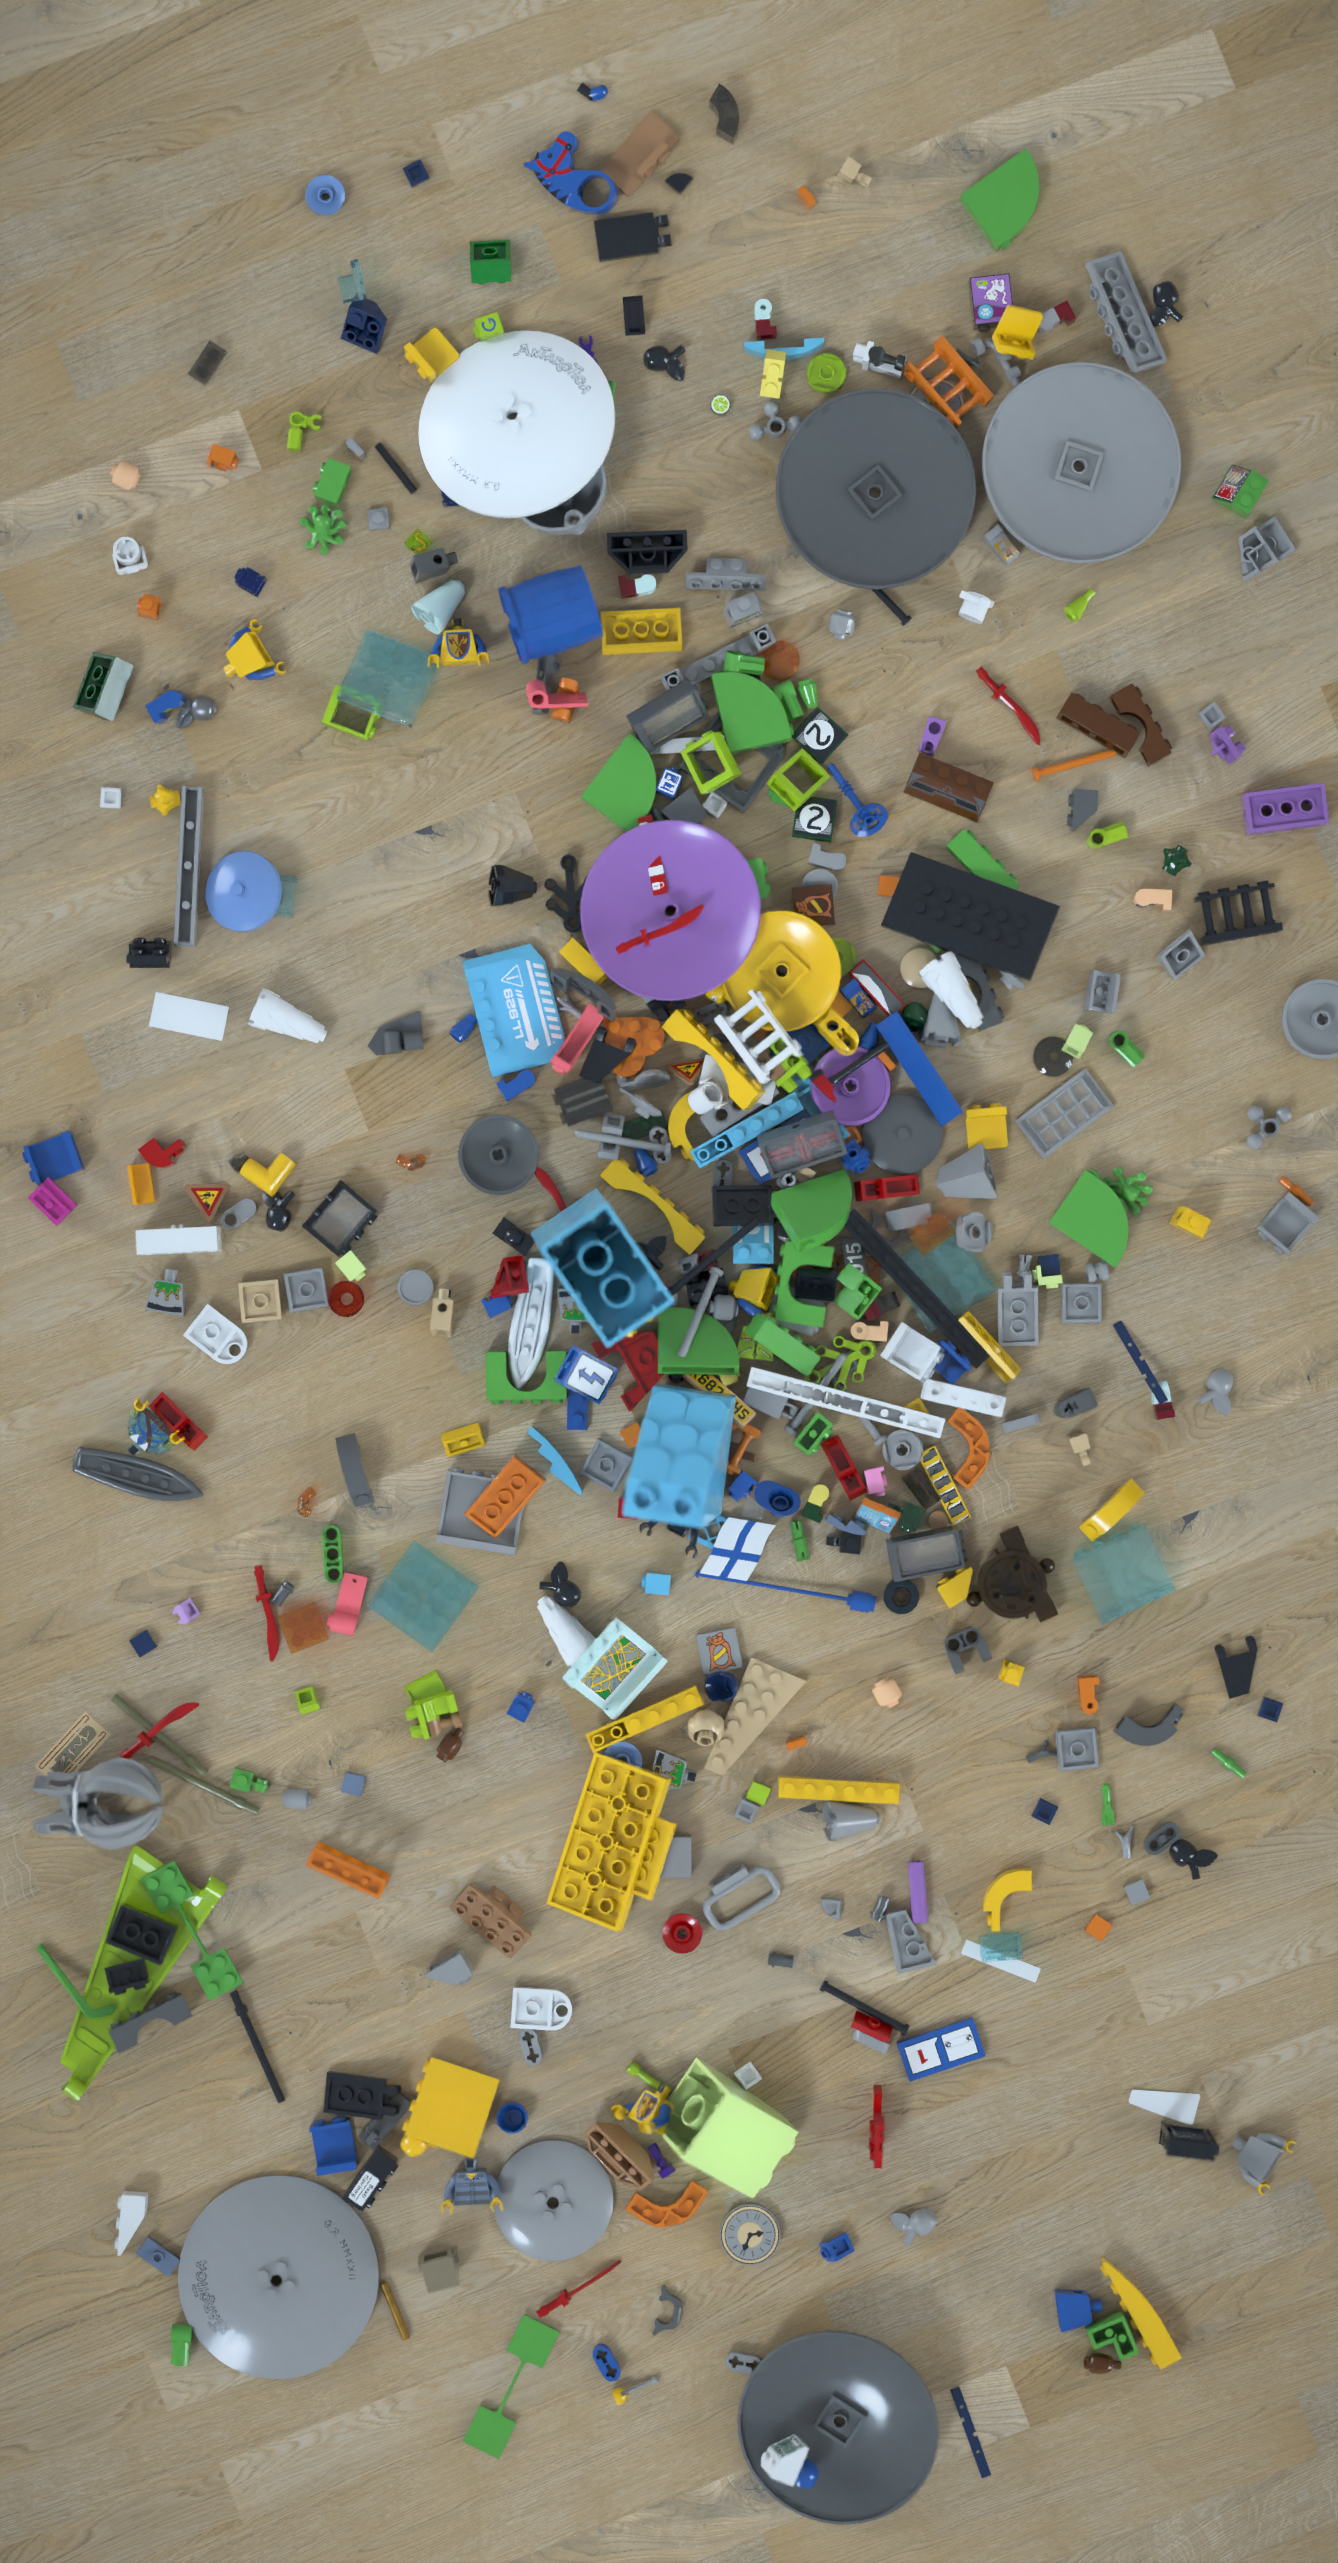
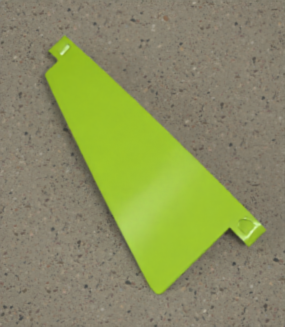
M137 1845L133 1847L129 1854L82 1996L92 2009L114 2004L115 2012L106 2017L91 2019L86 2017L78 2007L60 2059L62 2065L74 2072L61 2091L76 2102L79 2101L116 2048L108 2032V2029L111 2028L110 2025L118 2020L123 2022L129 2019V2015L139 2010L141 2013L193 1938L178 1909L170 1908L161 1914L159 1913L141 1878L165 1866V1864ZM213 1875L202 1890L186 1880L194 1896L183 1901L181 1907L196 1932L228 1888L226 1884ZM122 1903L179 1925L164 1963L160 1966L145 1960L150 1978L146 1988L134 1990V1987L128 1988L126 1993L115 1995L114 1992L109 1993V1985L104 1968L141 1958L105 1943Z

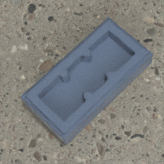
M150 2236L146 2238L136 2252L137 2255L168 2277L180 2261L178 2256Z

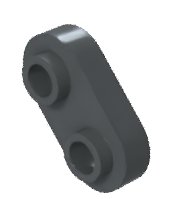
M1166 1822L1145 1838V1850L1151 1855H1158L1179 1839L1181 1834L1179 1827L1173 1822ZM1171 1828L1173 1830L1172 1835L1166 1834L1167 1829ZM1151 1841H1157V1846L1152 1848L1150 1846Z

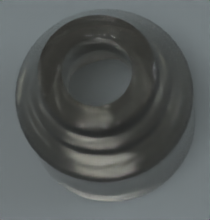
M241 1153L231 1158L228 1163L238 1174L249 1158L245 1153Z

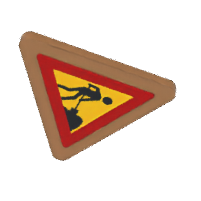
M705 1058L667 1064L666 1069L688 1085H693L702 1072Z
M186 1185V1192L206 1222L210 1223L228 1189V1185Z

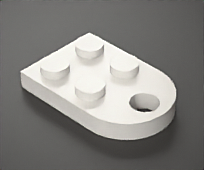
M209 1304L204 1307L183 1335L215 1361L222 1364H232L239 1361L245 1355L248 1347L245 1333ZM234 1344H237L241 1349L240 1354L237 1356H233L230 1353V1347Z
M513 1986L511 2028L558 2030L569 2022L572 2015V2004L564 1992L557 1989ZM559 2005H565L568 2012L566 2015L561 2016L556 2012V2008Z

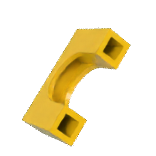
M574 938L559 951V954L582 976L587 977L599 986L607 979L606 974L598 966L592 955Z

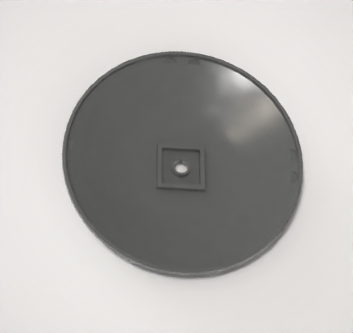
M864 389L848 392L823 403L803 419L789 438L782 452L776 476V503L784 531L796 551L807 563L826 577L848 586L863 589H889L904 586L927 576L941 566L957 549L964 538L973 515L976 500V479L973 462L963 438L954 425L927 402L915 396L888 389ZM878 488L881 492L880 496L877 498L871 497L869 494L870 489Z
M840 2330L816 2331L797 2336L777 2346L759 2362L751 2373L743 2390L738 2410L740 2445L744 2458L757 2481L775 2500L786 2508L806 2518L823 2523L860 2524L874 2521L898 2510L925 2483L937 2453L939 2439L937 2412L932 2396L919 2373L904 2357L889 2346L854 2332ZM835 2417H843L845 2419V2423H836ZM797 2435L809 2448L805 2458L814 2462L819 2471L815 2486L811 2489H804L796 2484L791 2486L772 2479L761 2467L762 2455L767 2451L768 2447L789 2436Z

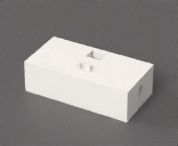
M180 1224L179 1228L171 1225V1229L136 1230L137 1255L222 1251L221 1227L183 1228V1224Z

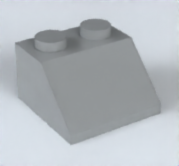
M463 1948L428 1967L425 1975L429 1979L452 1985L458 1983L463 1985L471 1980L474 1967Z

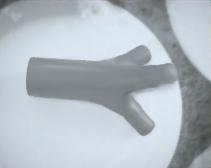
M568 994L564 995L565 1000L560 997L557 998V1001L563 1005L557 1008L558 1011L570 1012L580 1019L583 1012L571 1003Z
M1131 1826L1126 1836H1123L1118 1831L1115 1833L1122 1843L1123 1858H1131L1130 1842L1133 1830L1135 1829L1134 1826Z

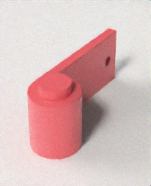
M532 680L526 686L528 702L533 708L588 707L586 692L547 694L545 684L540 680Z
M344 1572L336 1609L333 1615H329L327 1621L330 1631L350 1636L354 1635L368 1577Z

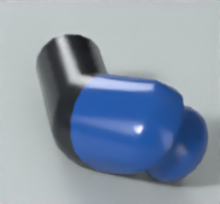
M581 83L577 89L579 93L590 101L601 100L608 93L605 85L589 88L586 84Z

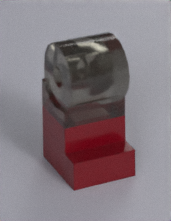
M895 1291L873 1300L864 1312L867 1321L901 1306Z

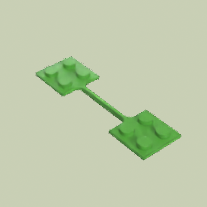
M175 1860L141 1878L159 1913L161 1914L170 1908L178 1909L200 1947L203 1959L190 1967L208 1999L211 2001L243 1984L244 1982L225 1948L213 1954L207 1953L181 1907L182 1902L191 1898L194 1894Z
M525 2314L523 2315L506 2350L518 2356L521 2364L499 2409L492 2411L482 2405L479 2406L463 2439L464 2443L497 2459L500 2458L516 2424L515 2421L502 2414L506 2400L525 2363L530 2362L543 2368L560 2331Z

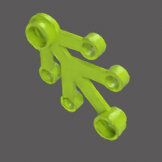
M842 1336L834 1338L833 1344L835 1347H846L855 1351L846 1355L847 1359L840 1367L842 1369L838 1381L834 1385L835 1389H837L838 1383H843L844 1389L842 1391L846 1390V1380L851 1364L859 1359L856 1372L852 1374V1380L855 1383L863 1382V1373L867 1360L872 1359L876 1354V1346L873 1342L863 1340L858 1344L845 1340ZM838 1338L843 1340V1344L840 1346L836 1345ZM823 1345L816 1348V1354L821 1358L828 1357L836 1360L841 1354L827 1349ZM866 1346L870 1348L868 1354L863 1353V1348ZM820 1348L825 1349L824 1355L818 1354ZM833 1363L819 1371L812 1370L808 1377L805 1376V1381L811 1382L810 1376L816 1375L817 1380L812 1383L819 1384ZM858 1373L862 1376L860 1381L854 1379V1376Z

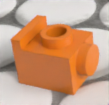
M212 444L206 463L208 467L213 468V465H215V468L221 471H227V469L233 471V469H237L239 458H237L236 451Z
M143 594L142 598L138 601V616L158 621L162 605L160 597Z

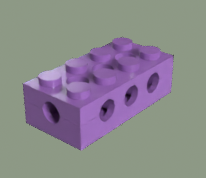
M1324 783L1244 793L1241 796L1246 836L1326 826L1329 823ZM1301 803H1306L1309 806V811H1304L1301 808ZM1281 805L1289 808V814L1282 812ZM1261 808L1268 809V817L1261 813Z

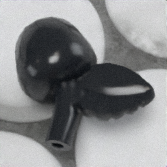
M1171 281L1159 283L1153 288V301L1157 306L1149 317L1153 327L1164 324L1169 315L1178 323L1183 318L1173 306L1179 300V293Z
M680 345L669 353L668 349L664 346H653L644 353V365L647 369L655 372L666 370L667 374L674 380L683 381L684 367L682 362L676 358L682 355L685 349Z
M289 1190L283 1197L279 1192H276L271 1197L262 1191L263 1200L269 1207L266 1213L267 1227L279 1232L285 1231L292 1219V1213L286 1206L295 1194Z
M666 1236L655 1237L648 1244L634 1242L647 1262L651 1263L658 1271L663 1269L664 1265L656 1257L660 1256L665 1250Z
M558 1562L551 1571L552 1582H540L539 1587L540 1590L555 1591L553 1597L557 1603L573 1607L579 1602L581 1591L575 1583L568 1580V1571L564 1563Z
M1185 1839L1177 1840L1169 1849L1170 1856L1179 1867L1189 1866L1193 1880L1201 1879L1198 1867H1207L1218 1857L1217 1853L1211 1850L1202 1849L1197 1851L1196 1847Z

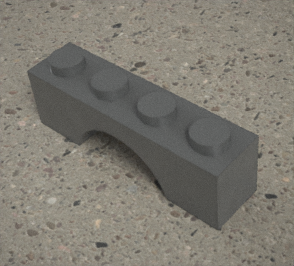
M955 954L964 976L973 980L980 990L981 998L978 1007L983 1015L981 1019L983 1023L977 1027L978 1032L1001 1024L1004 1014L1001 1007H997L994 1001L997 999L994 989L989 988L987 981H990L987 970H982L980 963Z
M170 1993L165 1996L166 2000L160 2003L155 2001L149 2004L147 2010L141 2013L139 2010L129 2015V2019L123 2022L118 2020L112 2023L108 2032L118 2053L120 2054L138 2045L139 2030L151 2019L161 2018L176 2025L192 2017L182 1994Z

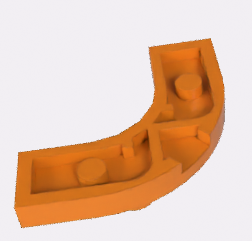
M957 1407L946 1422L967 1439L969 1452L965 1462L952 1478L967 1490H970L988 1464L990 1456L989 1441L983 1426L963 1408Z
M691 2180L680 2198L669 2205L656 2204L640 2193L635 2192L625 2210L652 2226L666 2227L679 2225L696 2212L709 2190Z

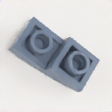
M829 1513L824 1519L845 1532L857 1535H865L867 1533L864 1530L865 1525L857 1519L854 1522L850 1519L846 1525L843 1524L845 1520L836 1513L833 1516Z

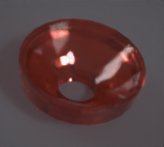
M338 1282L329 1291V1307L338 1316H354L364 1305V1293L354 1282ZM350 1293L353 1296V1302L350 1305L342 1303L341 1297L343 1294Z

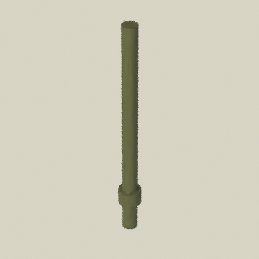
M117 1694L112 1698V1702L147 1731L154 1727L152 1723ZM159 1731L154 1736L180 1757L187 1767H192L203 1777L207 1774L208 1770L197 1762L196 1757L186 1753L164 1733Z
M151 1756L148 1762L233 1804L239 1810L244 1809L257 1815L260 1809L246 1802V1799L240 1796H233L154 1756Z

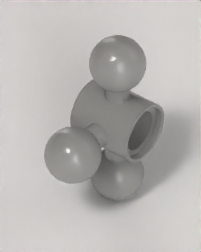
M768 401L763 408L764 413L770 417L767 427L755 424L750 427L749 436L755 441L761 440L764 434H768L772 439H779L784 435L785 429L794 431L803 420L801 417L794 415L789 418L788 422H784L782 418L777 417L779 412L778 403ZM773 424H778L782 429L779 432H773L770 427Z
M1251 1106L1247 1112L1248 1118L1252 1121H1258L1260 1125L1259 1133L1251 1134L1247 1138L1248 1147L1253 1150L1259 1149L1263 1144L1262 1139L1264 1137L1275 1136L1280 1129L1279 1123L1290 1120L1292 1116L1291 1110L1286 1106L1279 1107L1274 1119H1265L1260 1106ZM1267 1122L1274 1126V1131L1271 1134L1267 1133L1264 1129Z

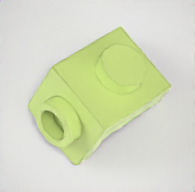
M1040 1265L1035 1266V1270H1032L1033 1282L1037 1283V1286L1046 1285V1289L1058 1288V1283H1063L1062 1275L1042 1277Z

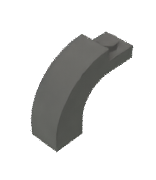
M355 1433L335 1438L341 1468L354 1506L358 1507L374 1502Z
M1174 1703L1162 1720L1152 1726H1141L1124 1715L1113 1731L1124 1740L1135 1745H1156L1166 1741L1177 1732V1729L1172 1724L1173 1722L1177 1723L1181 1719L1183 1708Z

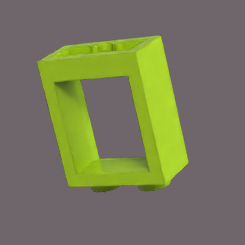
M335 685L321 722L324 726L368 742L369 737L373 738L376 727L374 724L376 719L380 720L384 708H381L382 704L380 701ZM343 696L374 707L364 734L333 722Z
M712 730L701 735L702 739L699 741L693 740L685 745L686 748L680 751L701 794H709L742 775L721 732H713ZM712 741L726 771L707 782L693 752Z
M802 748L776 771L766 784L795 812L825 784L830 775ZM794 763H797L816 782L804 794L783 775Z

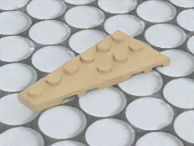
M751 1657L739 1684L738 1693L733 1698L724 1719V1735L713 1745L704 1768L723 1776L804 1685L806 1680Z

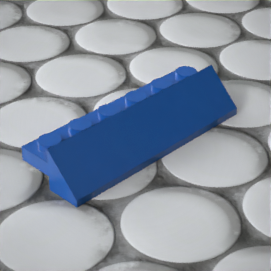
M896 1011L877 1024V1029L888 1043L940 1125L943 1126L963 1113L899 1013Z

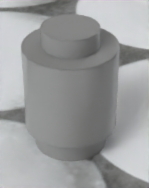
M289 1788V1790L283 1791L282 1806L307 1810V1806H311L312 1794H308V1789Z

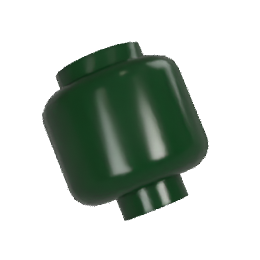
M912 1002L903 1008L901 1018L910 1032H919L923 1030L928 1011L921 1003Z

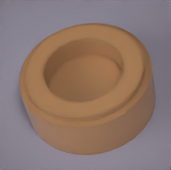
M934 1511L928 1517V1524L932 1529L947 1527L948 1517L942 1511Z

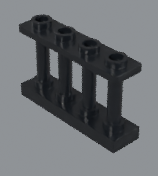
M1266 880L1257 882V886L1249 887V884L1237 886V890L1230 891L1228 887L1218 889V893L1210 894L1209 891L1198 893V897H1195L1193 900L1194 903L1201 902L1207 931L1205 936L1200 938L1201 945L1205 946L1281 932L1283 930L1282 922L1276 923V920L1273 919L1268 892L1269 889L1275 887V884H1269V881ZM1258 891L1261 893L1265 922L1262 926H1256V923L1253 921L1248 893ZM1241 895L1246 925H1244L1245 929L1237 930L1234 927L1229 901L1230 896ZM1221 898L1226 929H1224V933L1217 934V930H1214L1209 900Z

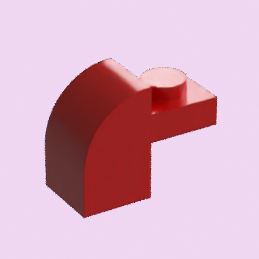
M153 1138L140 1147L138 1151L150 1165L158 1168H169L175 1165L171 1157L177 1158L184 1152L183 1148L186 1145L182 1139H178L164 1150L158 1140Z

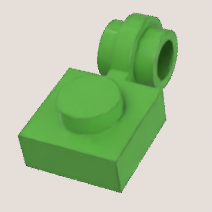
M235 1767L230 1788L249 1793L251 1785L255 1786V1791L266 1793V1789L268 1790L270 1785H268L269 1781L266 1779L257 1778L254 1781L255 1772Z

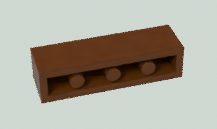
M1072 692L1056 717L1058 720L1109 750L1116 752L1123 758H1126L1140 735V732L1134 726L1126 725L1117 716L1104 712L1100 706L1091 704L1082 695Z

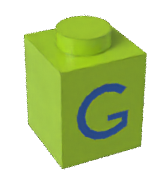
M498 312L475 319L476 326H473L476 338L480 337L481 342L504 334Z

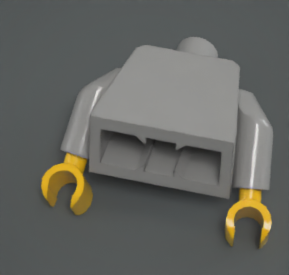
M1273 2133L1252 2135L1248 2141L1237 2136L1232 2146L1241 2151L1237 2160L1240 2162L1239 2169L1242 2176L1248 2183L1257 2188L1261 2195H1265L1261 2188L1267 2186L1270 2189L1265 2180L1281 2157L1284 2149L1292 2153L1293 2151L1288 2149V2145L1290 2143L1296 2144V2142Z

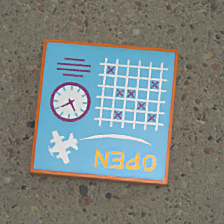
M863 1498L853 1519H857L890 1534L901 1513L868 1498Z

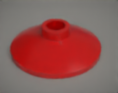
M686 1913L675 1914L663 1926V1941L675 1953H689L695 1950L701 1942V1925L692 1915ZM680 1929L686 1930L684 1936L679 1935L678 1931Z

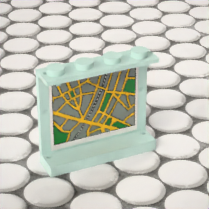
M615 1618L562 1678L571 1688L577 1689L615 1721L668 1661L659 1651L618 1618Z

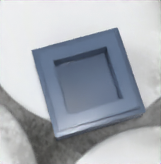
M345 1772L341 1792L361 1796L365 1776Z

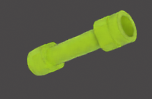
M632 2061L626 2071L633 2077L636 2075L657 2090L662 2083L640 2069L641 2066ZM666 2083L662 2084L672 2090V2088L669 2087V2085H667Z

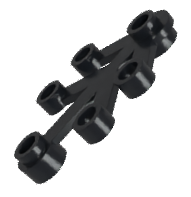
M567 854L560 861L561 867L565 870L567 893L556 885L555 880L551 878L545 881L544 886L546 890L552 891L568 905V913L558 906L557 901L553 898L546 901V908L549 911H554L564 920L563 925L568 932L576 933L582 929L580 910L576 913V904L582 897L587 876L584 879V883L575 892L573 869H575L577 862L574 856ZM571 860L572 866H565V862ZM549 881H552L554 883V887L548 888L546 884ZM550 901H554L556 903V906L554 908L548 907V903ZM573 919L577 921V925L574 927L569 924Z

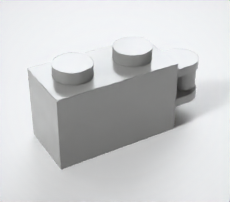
M750 1387L743 1398L745 1404L777 1419L782 1415L794 1420L799 1409L787 1402L788 1397ZM785 1405L790 1407L788 1414L782 1412Z

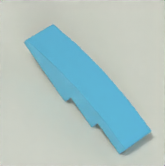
M532 1426L527 1433L542 1444L538 1452L553 1463L549 1471L580 1495L582 1489L562 1455L548 1439Z

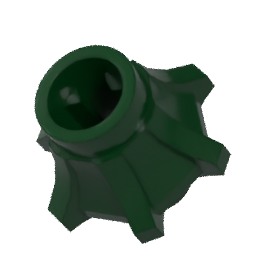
M1180 845L1171 849L1164 848L1165 859L1162 867L1164 871L1176 876L1182 869L1191 866L1192 863L1188 859V850Z

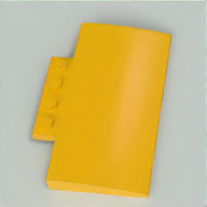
M599 1752L594 1753L546 1904L615 1932L623 1931L634 1894L647 1900H653L677 1823L659 1817L671 1778Z

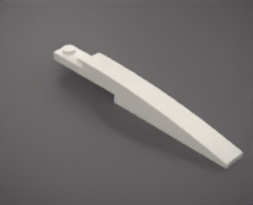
M751 1367L746 1385L750 1388L937 1438L941 1437L945 1418Z

